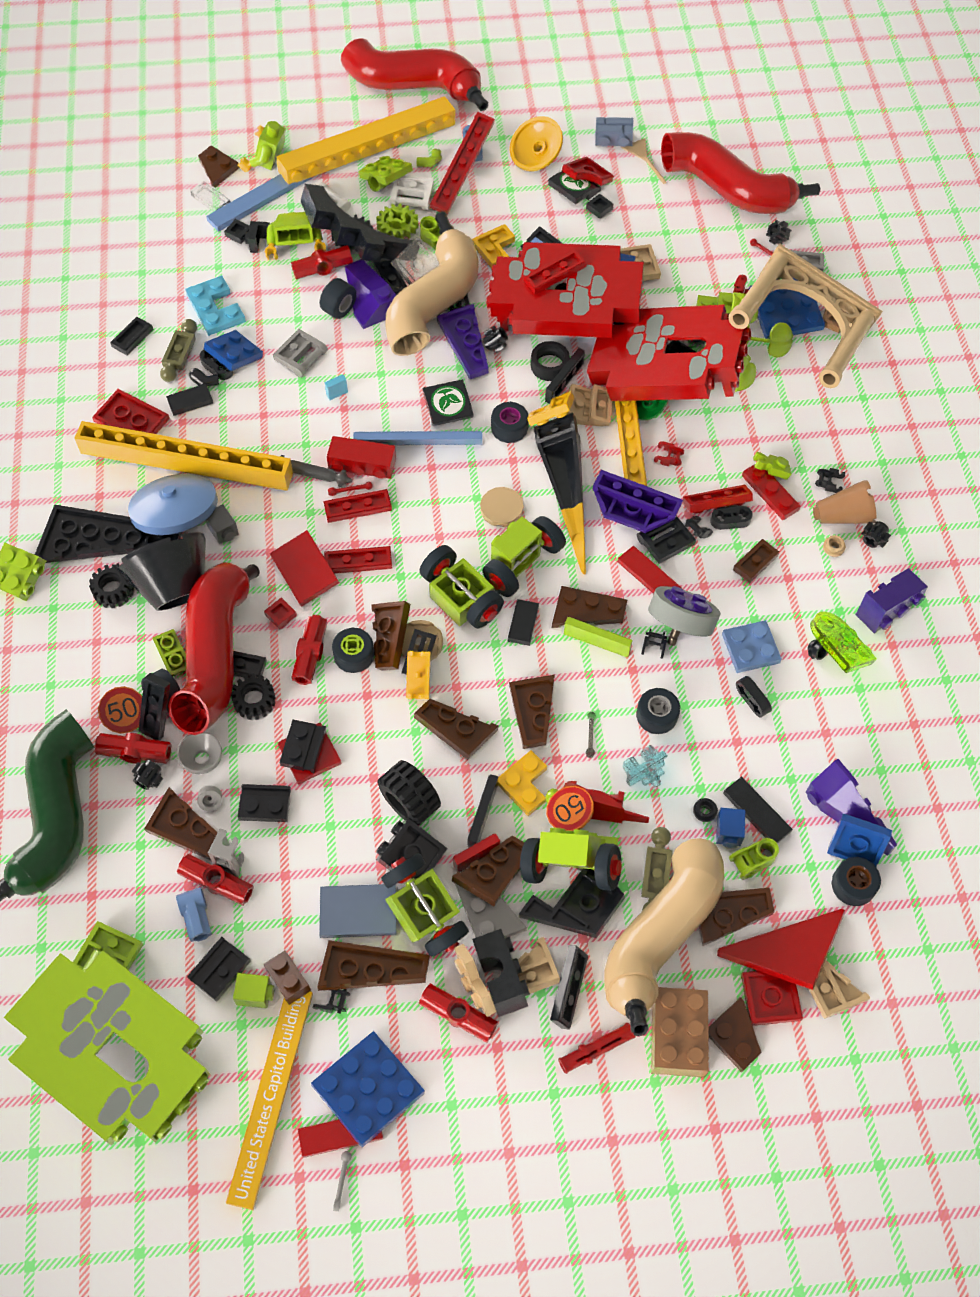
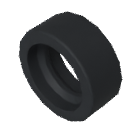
M544 341L536 345L531 353V371L541 380L552 381L570 359L569 351L564 345L554 341ZM552 355L561 359L562 363L556 367H547L540 364L538 359L543 356Z

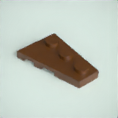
M561 586L552 628H560V625H565L567 617L585 623H594L595 625L623 623L628 599Z
M555 674L509 682L523 749L545 746L547 744Z
M168 787L144 828L151 835L211 860L208 851L218 832L193 811L185 801L178 797L170 787Z
M513 835L491 849L486 856L480 860L476 859L468 868L454 874L451 881L490 905L495 906L520 871L521 852L525 842Z

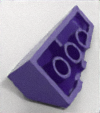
M360 259L345 265L347 283L352 285L357 292L356 301L353 305V313L356 320L363 329L385 321L386 311L396 296L389 284L364 260Z
M839 758L809 784L805 793L810 803L817 806L821 812L839 823L844 813L887 828L879 817L873 816L870 807L872 805L868 798L863 799L856 789V786L859 785L857 780ZM892 835L884 851V854L887 856L897 846Z

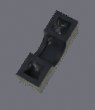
M498 929L473 938L472 940L483 972L486 973L492 970L502 971L499 977L487 982L498 1017L528 1007L525 996L530 995L525 979L519 980L518 974L522 973L518 959H512L510 953L514 952L510 936L505 938L502 929Z

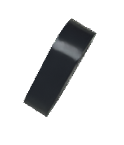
M203 349L200 352L201 364L211 374L218 375L220 380H227L233 376V371L226 368L206 350Z
M747 506L719 507L713 510L710 523L718 530L745 528L750 525L753 512ZM717 516H721V518L724 519V521H720V519L717 518Z
M745 676L736 681L735 685L738 693L756 716L761 718L772 711L769 700L751 677Z

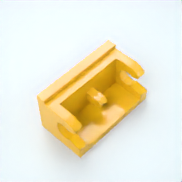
M409 651L407 653L406 698L430 699L431 652Z

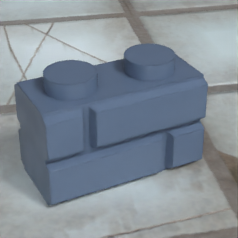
M596 117L595 146H632L634 118Z

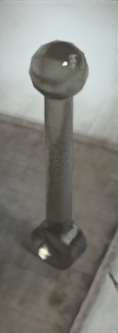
M590 711L587 714L589 719V736L585 755L588 758H593L595 755V750L593 749V729L596 713Z

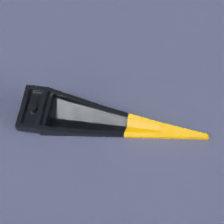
M572 412L564 417L548 421L543 425L535 426L534 432L536 445L560 506L580 570L585 575L586 557L581 440L578 433L576 416Z

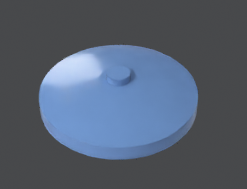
M174 474L156 479L140 488L129 502L128 513L133 525L142 532L154 535L175 534L189 530L205 521L215 510L218 497L213 483L207 478L196 474Z

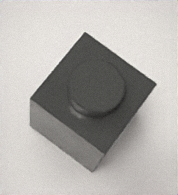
M223 504L216 507L213 513L205 520L207 527L219 545L231 541L235 536L239 535L236 522Z

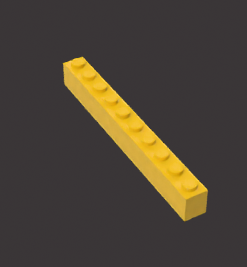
M443 96L276 156L278 171L287 184L308 179L455 125L456 110L448 99Z
M81 421L74 437L81 454L288 491L293 476L290 458Z

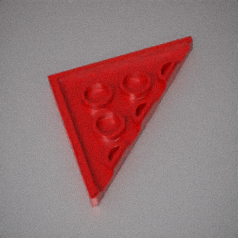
M838 909L721 947L717 951V956L813 990L841 925L845 910Z

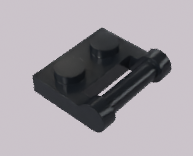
M677 516L674 520L647 533L638 532L636 534L639 543L647 548L658 564L683 552L696 543L694 536ZM669 528H674L673 530L658 537L655 540L651 539L652 537L664 532Z

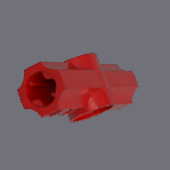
M346 245L330 251L317 249L309 257L292 261L291 267L295 279L313 274L325 276L330 274L333 268L353 263L350 249Z
M313 614L308 616L303 636L297 642L296 662L291 678L292 681L301 685L312 684L317 661L320 662L322 658L323 639L328 622L327 619L320 615Z
M100 733L95 741L96 755L118 757L132 764L141 763V761L146 760L167 764L172 754L171 742L147 739L137 733H127L126 736Z
M188 853L181 859L176 871L178 875L207 888L210 893L219 894L242 906L248 903L254 889L252 884L225 872L222 867L211 865ZM221 876L219 882L209 883L212 877Z
M431 983L425 988L419 1000V1005L444 1018L453 1027L461 1028L486 1043L491 1039L498 1025V1021L489 1016L487 1017L486 1014L470 1006L466 1000L456 998ZM455 1008H462L466 1013L461 1018H455L451 1012Z

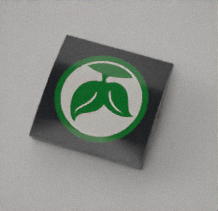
M563 171L548 179L549 186L574 204H578L584 198L590 200L602 189L596 183L588 180H574Z
M463 379L422 388L432 426L474 417Z

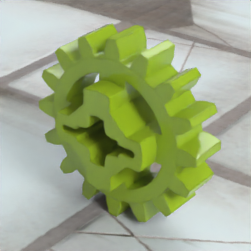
M399 203L398 207H395L394 204H391V208L385 206L384 211H379V216L376 217L377 230L397 238L404 239L406 236L410 239L411 233L416 234V229L419 228L418 214H415L414 209L409 210L408 205L402 207L401 203Z

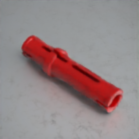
M627 1022L625 1025L586 1045L582 1043L578 1045V1049L558 1058L563 1072L568 1074V1072L585 1063L589 1065L593 1063V1059L636 1038L631 1032L630 1024Z

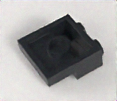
M408 818L403 822L399 820L390 831L393 836L389 842L384 840L376 850V853L379 855L375 860L390 871L393 869L391 864L402 857L407 860L416 853H420L426 864L418 869L416 875L412 877L416 879L430 869H434L448 848Z

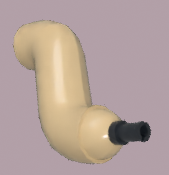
M439 212L435 215V220L440 229V236L435 250L439 266L399 292L386 311L385 327L387 339L395 355L407 356L425 348L430 341V334L426 324L461 301L471 291L478 278L479 260L474 243L465 233L454 229L449 222L446 212Z
M702 838L690 839L681 843L675 849L672 855L673 877L624 930L607 957L604 968L606 1000L613 1009L630 1020L631 1032L635 1036H643L648 1032L646 1014L652 1008L659 995L656 979L659 970L708 917L723 892L724 861L717 845L710 840Z

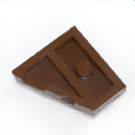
M212 145L198 155L199 162L204 168V172L213 188H216L239 169V162Z
M740 997L708 1027V1034L710 1040L742 1073L762 1052L744 1000Z

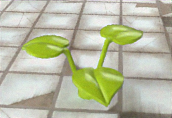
M733 293L731 311L740 304L746 294ZM758 310L756 311V313H755L754 316L752 317V320H751L750 323H753V322L756 321V319H757V317H758ZM780 322L772 327L770 339L751 337V341L769 343L768 354L772 357L780 358L791 349L793 333L788 324ZM748 354L743 359L744 371L740 373L739 387L735 389V392L749 388L755 380L756 365L750 362L751 357Z

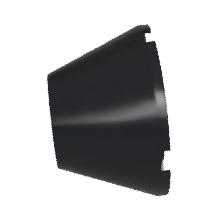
M203 533L182 534L183 539L171 541L169 537L141 547L121 559L122 564H116L117 570L156 611H164L187 604L192 587L199 577L205 573L206 538Z

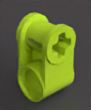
M425 216L420 221V238L436 250L440 229L434 217Z
M764 838L748 847L737 850L729 856V860L736 865L740 872L741 880H745L771 866L779 853V846L775 840ZM767 849L771 852L772 856H764L760 850Z

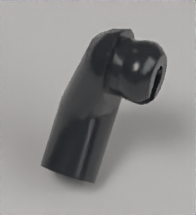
M193 368L189 372L190 379L198 386L207 384V387L219 385L218 375L206 376L198 368Z

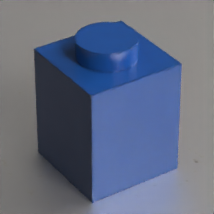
M721 807L717 815L716 844H722L726 848L741 846L745 838V810Z

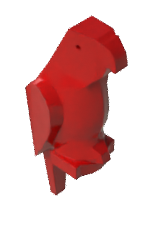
M568 781L564 785V787L577 786L583 788L591 795L594 803V813L591 819L620 824L623 821L649 823L650 817L630 812L623 808L625 792L619 791L618 794L609 795L603 791L586 789L578 785L577 781Z

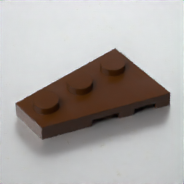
M406 601L371 604L372 612L375 613V621L372 622L373 630L376 631V641L374 642L375 668L381 671L399 670L411 605Z
M429 699L414 713V719L467 760L499 728V725L494 723L489 725L479 721V718L470 715V717L457 712L456 708L433 699Z
M770 887L722 892L714 909L699 926L702 947L773 915L775 911Z

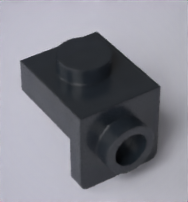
M250 221L249 232L245 233V243L249 245L250 253H258L260 239H267V227L270 225V222Z

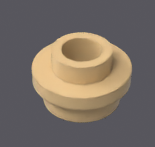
M837 535L828 537L823 543L824 552L832 557L841 556L846 548L844 540Z

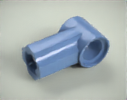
M201 887L176 895L178 908L181 916L184 917L190 941L199 942L211 936L212 932L206 914L207 904Z

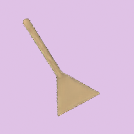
M646 138L633 142L632 146L621 147L625 151L645 160L661 182L666 184V180L647 157Z

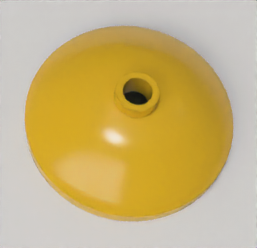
M539 116L525 121L515 131L510 142L509 150L512 161L517 167L525 171H538L547 167L557 158L563 145L562 130L557 122L549 117Z

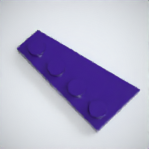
M474 303L438 315L437 323L469 380L488 374L489 367L482 344L481 333L479 332Z

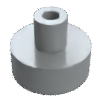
M215 786L201 788L198 792V806L208 812L219 809L222 805L221 790Z

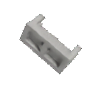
M220 828L208 851L209 857L213 865H218L225 872L239 878L241 874L240 868L245 859L244 853L241 852L238 860L236 859L234 852L238 845L237 837L235 836L230 844L226 837L227 831Z

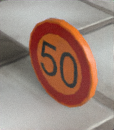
M126 686L114 687L107 691L100 699L98 706V715L102 724L110 731L120 734L130 733L139 728L142 695L135 689Z
M577 786L564 787L550 798L547 804L546 816L554 828H562L567 831L580 830L590 821L594 813V803L591 795L583 788Z

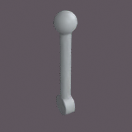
M344 1151L341 1154L343 1162L333 1205V1211L339 1212L347 1164L352 1158L349 1151Z

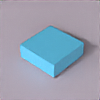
M344 375L324 382L326 396L329 401L348 393L347 379Z

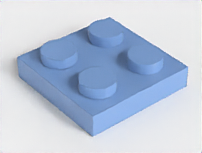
M766 620L723 630L722 636L736 673L781 663L782 658Z

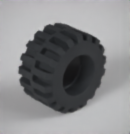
M400 760L377 780L380 792L392 809L404 820L409 818L418 826L441 807L439 795L431 782L409 762Z

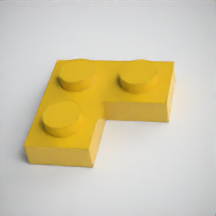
M503 224L472 238L477 252L492 269V265H496L497 256L509 257L502 247L515 242V235L506 224Z
M572 391L554 397L549 405L531 411L527 417L530 426L534 424L538 426L543 425L555 416L557 418L566 416L575 399Z
M530 750L498 777V786L527 816H530L546 802L545 796L532 782L547 770V765Z

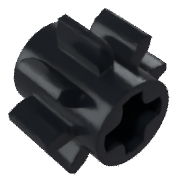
M776 219L774 223L768 225L766 236L770 237L769 242L775 245L776 243L783 244L789 240L790 232L792 231L788 228L789 223L784 220L780 222Z
M494 325L484 332L483 343L489 351L495 349L496 353H498L507 346L508 335L502 327L496 329Z
M877 521L875 524L868 522L861 533L864 536V543L871 548H876L878 545L883 548L891 537L889 527L881 521Z
M146 760L145 763L137 762L131 771L134 773L133 782L145 790H149L153 786L157 788L163 780L160 773L162 768L150 760Z

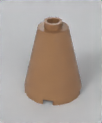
M868 480L860 481L816 502V507H813L814 519L819 520L820 524L875 523V519H877L874 496L867 492L868 489H871Z

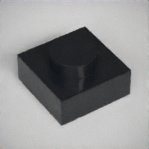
M598 194L587 202L586 209L601 219L613 210L614 203L603 195Z
M235 219L224 231L225 237L242 244L245 241V233L249 232L250 225Z

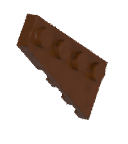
M328 940L317 988L318 991L426 983L430 955Z

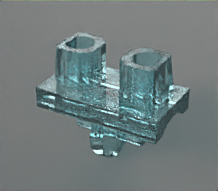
M649 745L640 754L645 761L644 763L639 765L634 757H630L623 762L622 767L627 775L626 782L630 787L639 781L644 786L651 783L657 788L661 785L660 777L665 774L661 767L665 766L664 759L668 755L664 750L659 753L652 745Z

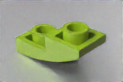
M171 629L153 637L152 639L167 671L172 676L186 671V653L175 630Z

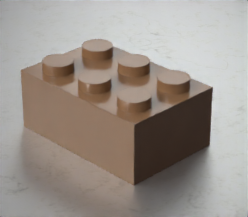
M658 987L659 995L652 1006L651 1074L704 1078L709 1071L708 990Z

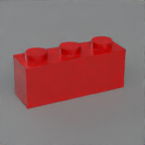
M332 436L326 456L328 469H333L336 472L346 470V472L356 475L391 479L397 459L396 446Z

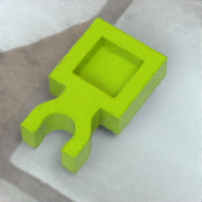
M758 451L753 456V460L757 461L754 465L757 469L768 470V474L788 480L792 474L789 461L784 457H777L771 454L767 457Z

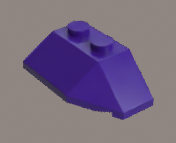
M602 469L592 488L604 518L643 533H647L674 520L683 503V500Z

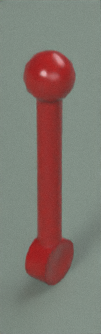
M756 239L750 240L751 246L758 247L770 256L773 254L772 251L759 244Z
M368 481L362 485L338 489L331 487L328 489V494L334 496L340 492L365 488L370 490L373 484Z

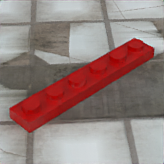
M480 112L476 113L430 203L431 209L449 214L495 123L494 118Z

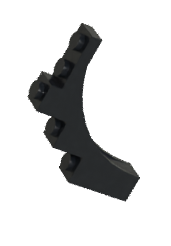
M304 185L300 201L311 228L330 230L336 244L355 246L361 260L380 262L381 258L414 262L420 246L417 240L397 238L370 228L344 212L330 198L324 186Z

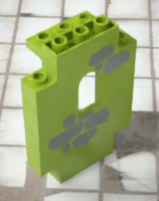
M103 950L85 971L60 953L3 1017L27 1037L7 1060L111 1146L114 1142L118 1143L128 1132L127 1126L130 1123L155 1143L159 1138L162 1140L172 1129L171 1123L177 1115L182 1116L191 1104L189 1100L196 1092L200 1093L209 1082V1071L187 1054L189 1050L193 1051L202 1040L201 1035L204 1032L200 1026ZM114 1033L147 1059L149 1068L142 1080L137 1082L127 1081L96 1056Z

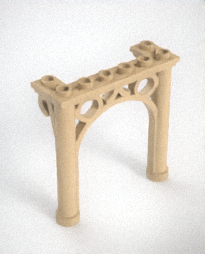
M779 243L759 274L760 276L740 304L730 312L729 322L735 328H746L765 298L774 290H794L816 300L832 314L841 330V340L819 374V381L824 387L835 388L842 380V374L863 338L883 311Z

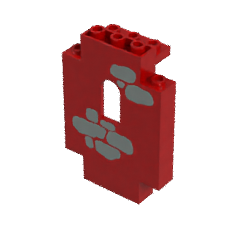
M524 242L523 250L519 251L518 257L497 256L496 265H492V277L494 279L490 280L489 283L491 296H487V308H490L491 317H496V321L500 322V327L505 331H509V325H512L513 334L612 338L614 322L639 323L644 262L621 261V246ZM573 250H576L587 262V267L567 277L566 290L545 289L535 295L524 283L526 275Z
M725 305L640 309L639 323L613 325L612 338H596L587 374L592 386L594 384L598 386L606 385L611 401L709 399L711 390H714L715 383L720 382L722 383L725 397H734L735 389L739 387L740 373L744 371L743 359L748 354L747 342L751 340V328H748V326L744 329L733 327L729 322V313H726ZM704 340L706 342V346L698 352L665 353L668 341Z

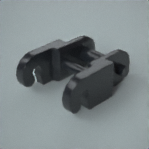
M834 468L817 470L819 479L815 481L816 486L825 488V491L833 493L843 490L842 486H839V489H837V484H833L831 481L832 477L844 478L845 472L839 474V470Z
M693 516L686 520L685 527H691L695 537L700 539L708 538L714 532L710 528L698 525L702 520L699 516Z
M650 628L649 632H646L648 636L644 638L641 655H644L645 648L652 644L660 646V650H662L660 659H663L667 640L664 639H667L668 636H665V631L663 634L652 632ZM650 637L662 639L661 643L650 641Z
M347 989L330 990L332 993L329 1004L326 1006L313 1004L312 1007L315 1010L320 1009L322 1012L332 1014L333 1010H335L338 1014H341V1012H346L347 1010L344 1008L346 996H350L351 993L347 992ZM335 994L341 995L338 1006L333 1005Z

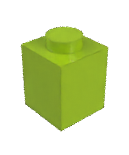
M237 973L233 1000L237 1006L267 1009L268 1002L273 1001L275 985H272L269 976Z

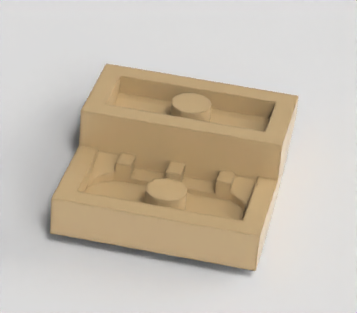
M572 383L569 391H572L575 399L568 412H573L576 416L577 424L609 426L611 424L613 401L610 400L607 389L595 384L592 389Z

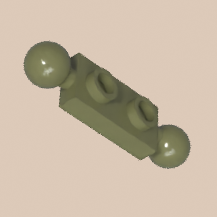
M192 319L182 321V331L175 330L161 361L163 368L160 370V377L165 382H172L176 379L177 372L175 369L183 371L196 341L194 333L197 331V324Z
M657 827L652 831L651 839L655 847L648 846L646 850L641 897L649 899L644 904L642 911L669 883L673 850L665 849V846L671 840V833L665 827Z

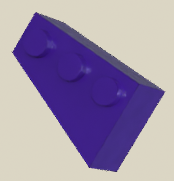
M908 568L892 577L891 582L887 585L884 582L878 586L880 590L874 593L871 590L867 591L855 615L874 634L881 628L886 630L894 622L893 619L897 616L902 618L910 610L909 607L913 604L918 606L925 599L926 596L924 594L928 586Z

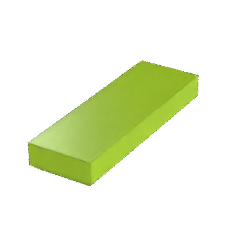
M567 617L565 622L564 635L628 658L632 647V639L571 617Z

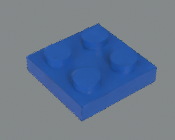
M236 329L204 342V350L230 371H234L263 357V351Z
M843 813L829 843L827 854L844 860L850 857L865 858L877 867L891 838L892 830Z

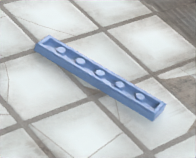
M279 174L206 216L207 221L219 232L228 227L235 219L240 220L312 179V177L287 184L282 175Z
M481 431L353 432V439L388 445H482L483 439Z

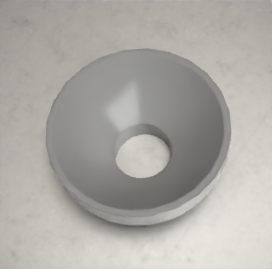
M208 732L198 735L189 734L179 744L177 757L179 763L187 772L197 775L206 774L214 770L220 763L222 748L219 740L213 734ZM199 753H207L209 755V759L203 764L195 762V758Z

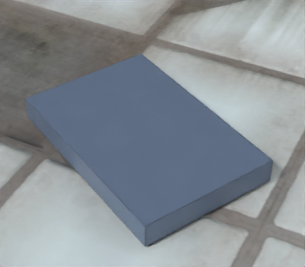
M385 884L320 886V938L397 935L396 917L385 901L387 897L396 892V884L391 888H387Z

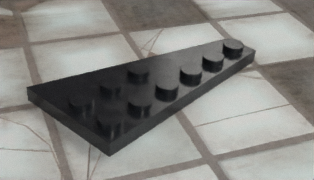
M54 504L34 555L46 560V563L123 555L170 537L171 541L181 539L183 532L169 535L148 534L137 529L129 516Z

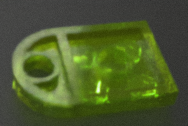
M822 611L817 613L811 620L810 629L812 634L845 673L870 666L877 660L872 650L857 636L856 631L850 628L837 615Z

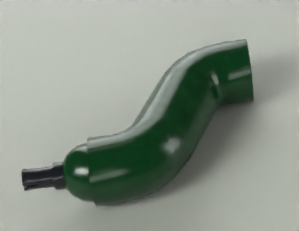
M67 709L53 717L43 726L29 745L25 758V780L33 832L29 841L12 853L14 856L7 862L4 868V878L0 880V902L6 897L11 898L15 894L20 896H30L38 892L43 894L70 871L79 857L84 840V821L75 765L78 759L95 747Z

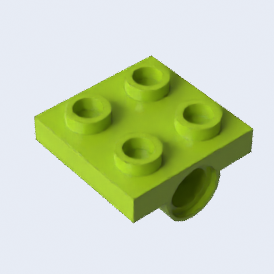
M382 156L378 161L369 163L365 168L359 170V176L361 179L367 180L372 191L378 192L389 186L391 182L412 172L413 167L412 163L405 162L403 159Z
M97 921L73 963L85 971L103 950L129 970L144 944L136 938Z

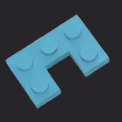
M222 275L185 288L186 295L208 336L246 322L238 303L218 310L214 300L231 294Z

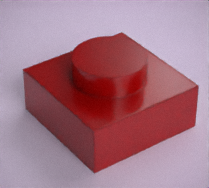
M282 597L264 610L265 616L279 630L297 616L296 611Z

